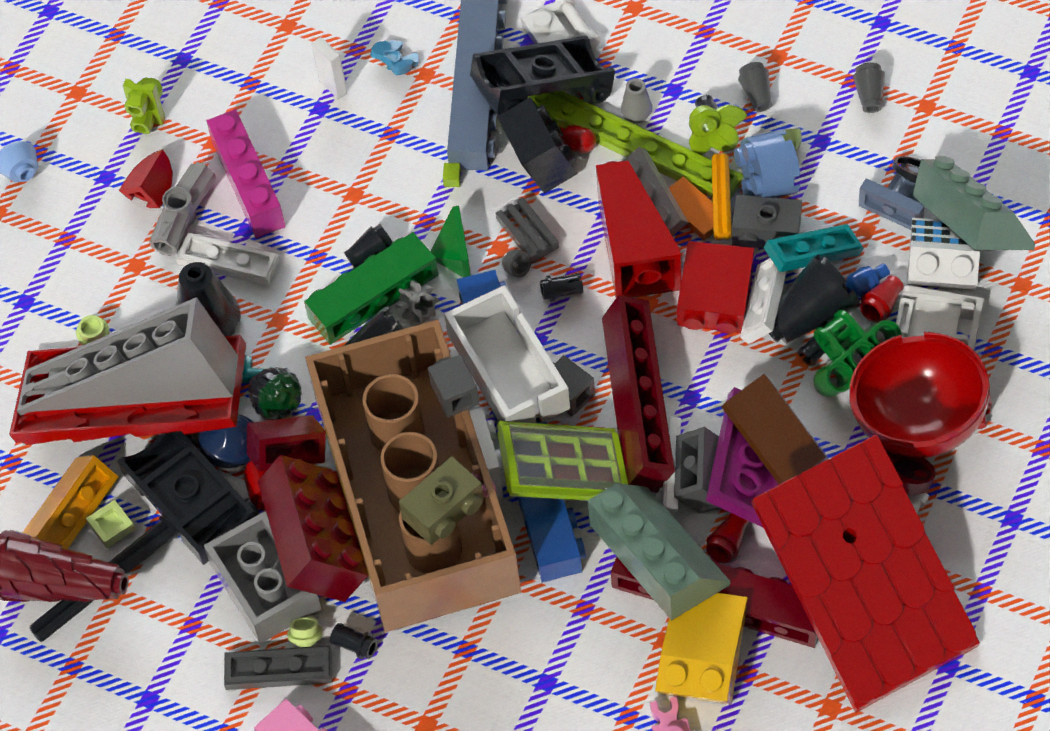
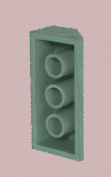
M936 156L935 159H921L913 197L974 250H1034V241L1015 213L1002 203V199L993 196L987 191L985 185L978 183L970 177L969 172L958 167L953 159L946 156Z
M616 483L588 500L590 526L671 621L730 585V580L648 487Z

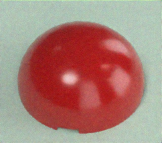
M924 332V335L902 338V335L880 343L870 350L861 359L853 372L850 381L849 398L853 415L868 438L877 434L884 449L893 454L911 458H928L955 449L977 430L988 407L990 383L984 363L970 346L945 334Z

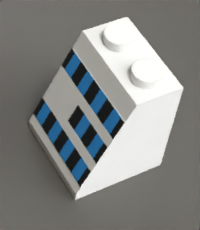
M912 218L907 285L974 290L978 285L980 250H974L941 220Z

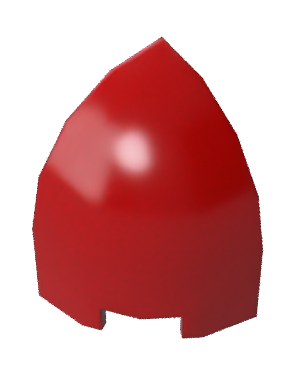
M162 149L150 154L133 168L119 189L124 196L131 201L134 196L147 201L146 207L160 208L162 206L163 195L171 188L173 176L170 160Z

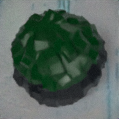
M288 367L263 369L250 380L251 384L248 387L250 401L255 412L260 414L262 418L272 420L284 419L299 407L302 395L301 385L298 378H296V374L291 373Z

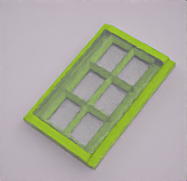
M499 421L497 424L507 491L510 496L589 500L616 483L628 485L619 436L614 428Z

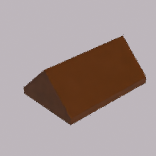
M765 374L761 375L721 406L778 484L800 475L804 471L829 459Z

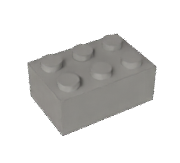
M265 511L204 545L210 565L260 644L289 628L290 623L294 619L308 617L321 610L318 595L287 587Z

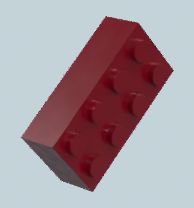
M280 454L258 480V485L286 585L293 589L345 602L369 575L337 471Z

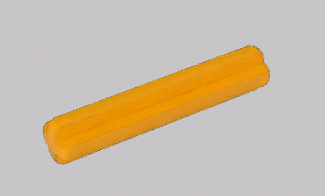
M716 153L712 156L714 238L718 241H727L732 237L729 156L725 153Z

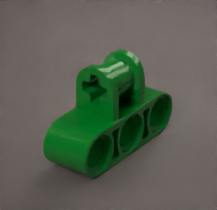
M838 310L834 314L832 321L824 328L818 327L814 331L815 340L830 358L814 375L813 382L816 391L822 396L833 397L849 390L853 372L858 365L854 360V351L863 358L870 350L880 344L877 337L878 331L884 335L886 341L902 335L900 327L893 321L883 320L863 330L849 313L844 310ZM830 372L834 373L838 378L837 387L830 381Z

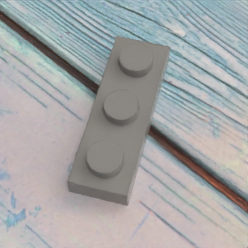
M638 147L623 161L628 160L668 230L674 236L689 222L647 150Z

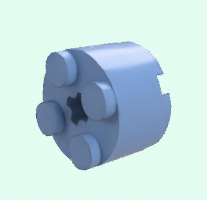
M781 129L743 138L740 147L734 149L735 162L738 167H742L745 179L742 180L744 195L778 198L795 194L799 191L800 185L794 186V177L800 176L798 157L792 141H785L783 135L787 134L785 130Z

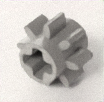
M411 281L409 288L405 290L399 289L401 295L399 302L395 303V306L405 310L402 314L403 319L410 321L414 317L416 322L423 324L425 317L436 315L434 312L435 303L439 302V299L430 295L433 290L432 286L424 284L421 287L419 283Z

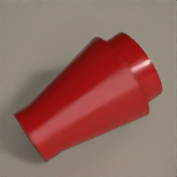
M890 275L882 283L863 295L859 307L861 314L867 320L874 323L888 319L899 294L904 288L902 281L898 277Z
M730 512L728 517L707 537L706 551L709 556L722 563H728L731 559L736 558L749 521Z

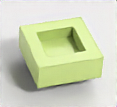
M115 499L86 518L88 525L106 549L136 530L133 522Z

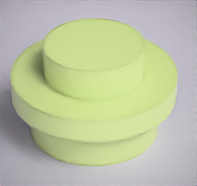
M96 315L82 318L76 329L77 339L82 345L110 334L107 322Z
M300 617L290 623V629L287 632L288 640L299 647H310L322 638L323 629L318 624L316 618Z

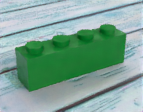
M414 232L404 238H398L390 247L377 255H371L363 264L350 272L341 274L330 285L314 291L308 299L304 300L308 319L331 345L369 321L384 307H390L397 303L401 295L399 289L405 290L409 288L411 281L419 283L422 287L439 276L436 257Z

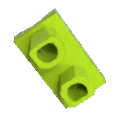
M145 77L136 84L131 79L125 78L123 90L127 100L124 107L126 112L132 116L131 129L134 132L150 134L153 124L163 125L165 120V114L160 101L163 93L161 83L155 78Z

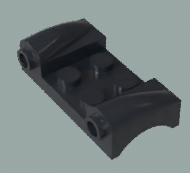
M586 35L473 54L470 76L488 104L499 116L528 99V96L561 90L566 91L572 88L578 89L586 103H602L612 92L615 70L613 67L603 68L598 63L592 51L590 39Z
M182 431L163 433L144 450L131 456L122 457L117 463L126 479L141 496H145L181 536L183 543L205 565L209 560L204 545L259 515V511L248 498L244 500L198 450V445L190 434H183Z

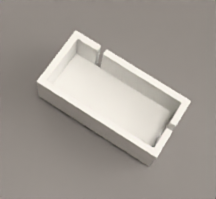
M505 285L444 313L447 335L457 352L461 355L498 421L536 423V418L540 417L542 422L570 409L569 390L523 313L520 314L518 305Z

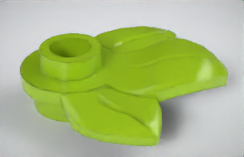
M730 104L721 106L718 109L707 105L696 107L689 116V127L692 131L689 139L691 150L704 155L711 147L718 151H729L735 148L739 141L735 127L747 117L746 112L742 108Z

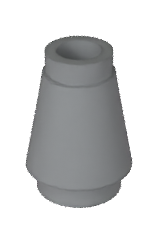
M633 78L626 83L621 103V113L628 121L640 123L648 118L653 107L644 81Z

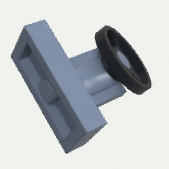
M908 156L896 157L892 168L897 173L888 187H884L866 178L860 186L858 206L911 230L912 218H924L925 206L913 197L921 160Z

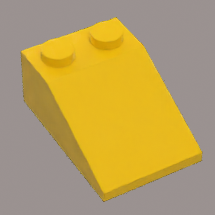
M716 593L672 621L669 618L660 656L656 692L664 695L732 705L748 597Z

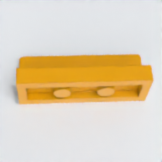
M95 455L75 458L22 533L34 538L62 544V548L68 549L86 524V518L93 514L119 476Z

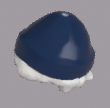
M239 414L237 415L236 427L200 432L198 439V450L213 466L232 473L240 472L251 461L247 455V423L253 421Z

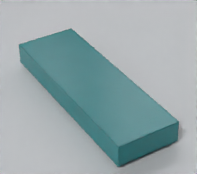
M844 224L767 240L764 249L778 271L785 272L804 268L817 254L820 255V258L824 256L829 262L860 256L864 247L849 225Z

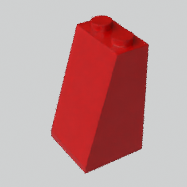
M628 160L621 162L610 161L605 164L596 165L598 204L615 297L617 298L619 295L633 298L680 291V248Z

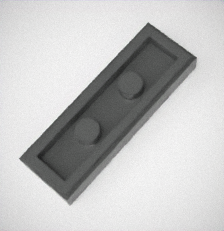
M331 645L224 652V686L226 690L332 683Z

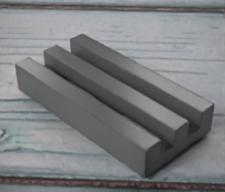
M522 197L517 200L518 204L513 205L511 203L506 206V211H497L496 219L521 251L529 254L531 263H534L558 249L559 241ZM520 212H522L526 216V218L530 221V223L546 241V243L548 244L547 246L543 243V241L539 238V236L523 218ZM511 217L514 218L524 233L538 248V251L534 252L509 220Z

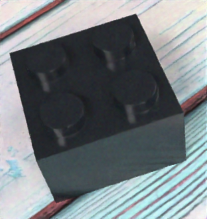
M529 97L497 116L521 165L544 194L578 174L572 164L577 159L569 145L565 144L562 139L564 136L555 119L552 120L544 105L538 107L533 99Z

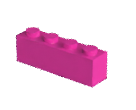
M234 109L206 120L212 144L255 239L285 228L281 205L237 110Z

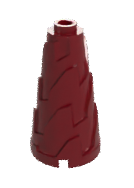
M5 530L0 533V600L27 602L31 600L57 602L69 600L89 602L100 599H118L120 595L125 594L127 591L129 578L119 565L92 558L93 555L62 548V544L34 538L14 530Z

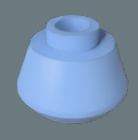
M14 141L0 150V174L13 182H26L33 178L38 168L36 149L31 143Z

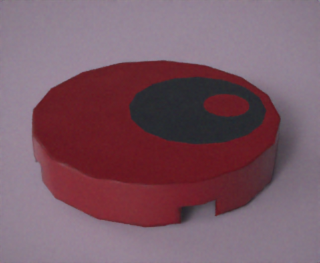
M885 450L903 483V488L907 495L923 494L929 491L936 471L927 459L904 457Z

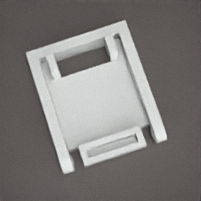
M904 286L896 324L901 329L902 338L924 335V332H934L954 337L975 350L984 298L915 286ZM960 318L973 320L969 338L967 335L957 334Z

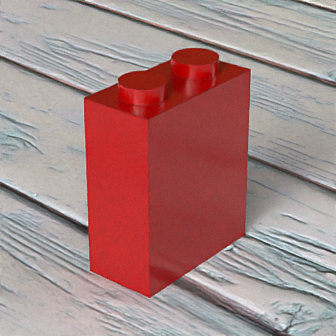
M688 241L677 304V326H683L691 330H718L725 334L741 333L753 276L754 248Z

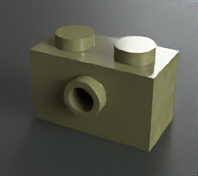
M451 456L399 501L402 519L432 545L439 538L443 539L449 536L462 518L466 515L474 514L480 508L484 500L482 483Z

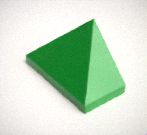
M453 206L430 252L436 257L437 263L461 277L471 276L461 213L459 206Z

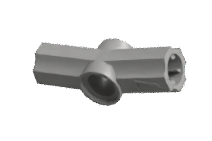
M199 162L191 163L176 187L170 188L163 195L162 202L164 207L149 241L151 248L157 250L160 254L171 256L173 253H177L187 228L196 220L195 210L216 180L215 173L207 165Z

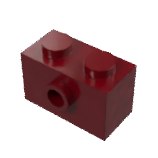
M313 415L247 423V455L258 471L268 470L280 454L294 459H301L311 464L325 463L326 431Z

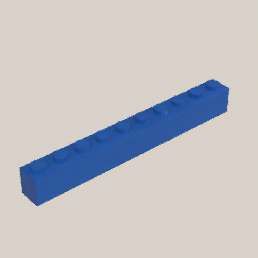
M496 270L457 279L461 305L501 286H506L505 281L499 282ZM493 412V416H494L495 423H496V426H497V424L499 423V421H498L497 417L495 416V414H494V412ZM539 417L536 418V423L548 424L547 420L542 422ZM513 441L516 455L542 457L539 442ZM517 463L520 477L546 479L543 464ZM517 496L541 583L582 573L581 559L587 557L582 538L575 539L573 529L578 528L573 508L566 509L564 499Z

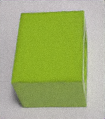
M444 163L443 186L460 187V163Z

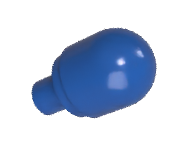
M882 263L873 269L867 266L856 270L846 278V292L849 294L853 290L858 298H862L863 295L880 284L879 280L890 275L888 267Z

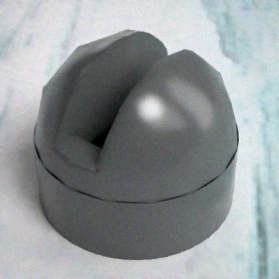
M509 250L502 259V266L508 274L518 278L523 277L530 270L531 258L529 254L521 250ZM513 262L518 264L516 268L513 266Z

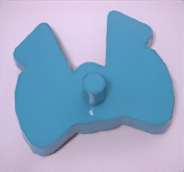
M379 41L371 48L370 56L385 63L387 69L392 70L394 75L408 73L413 66L417 67L419 62L418 53L416 52L401 57L399 51L403 46L402 41Z

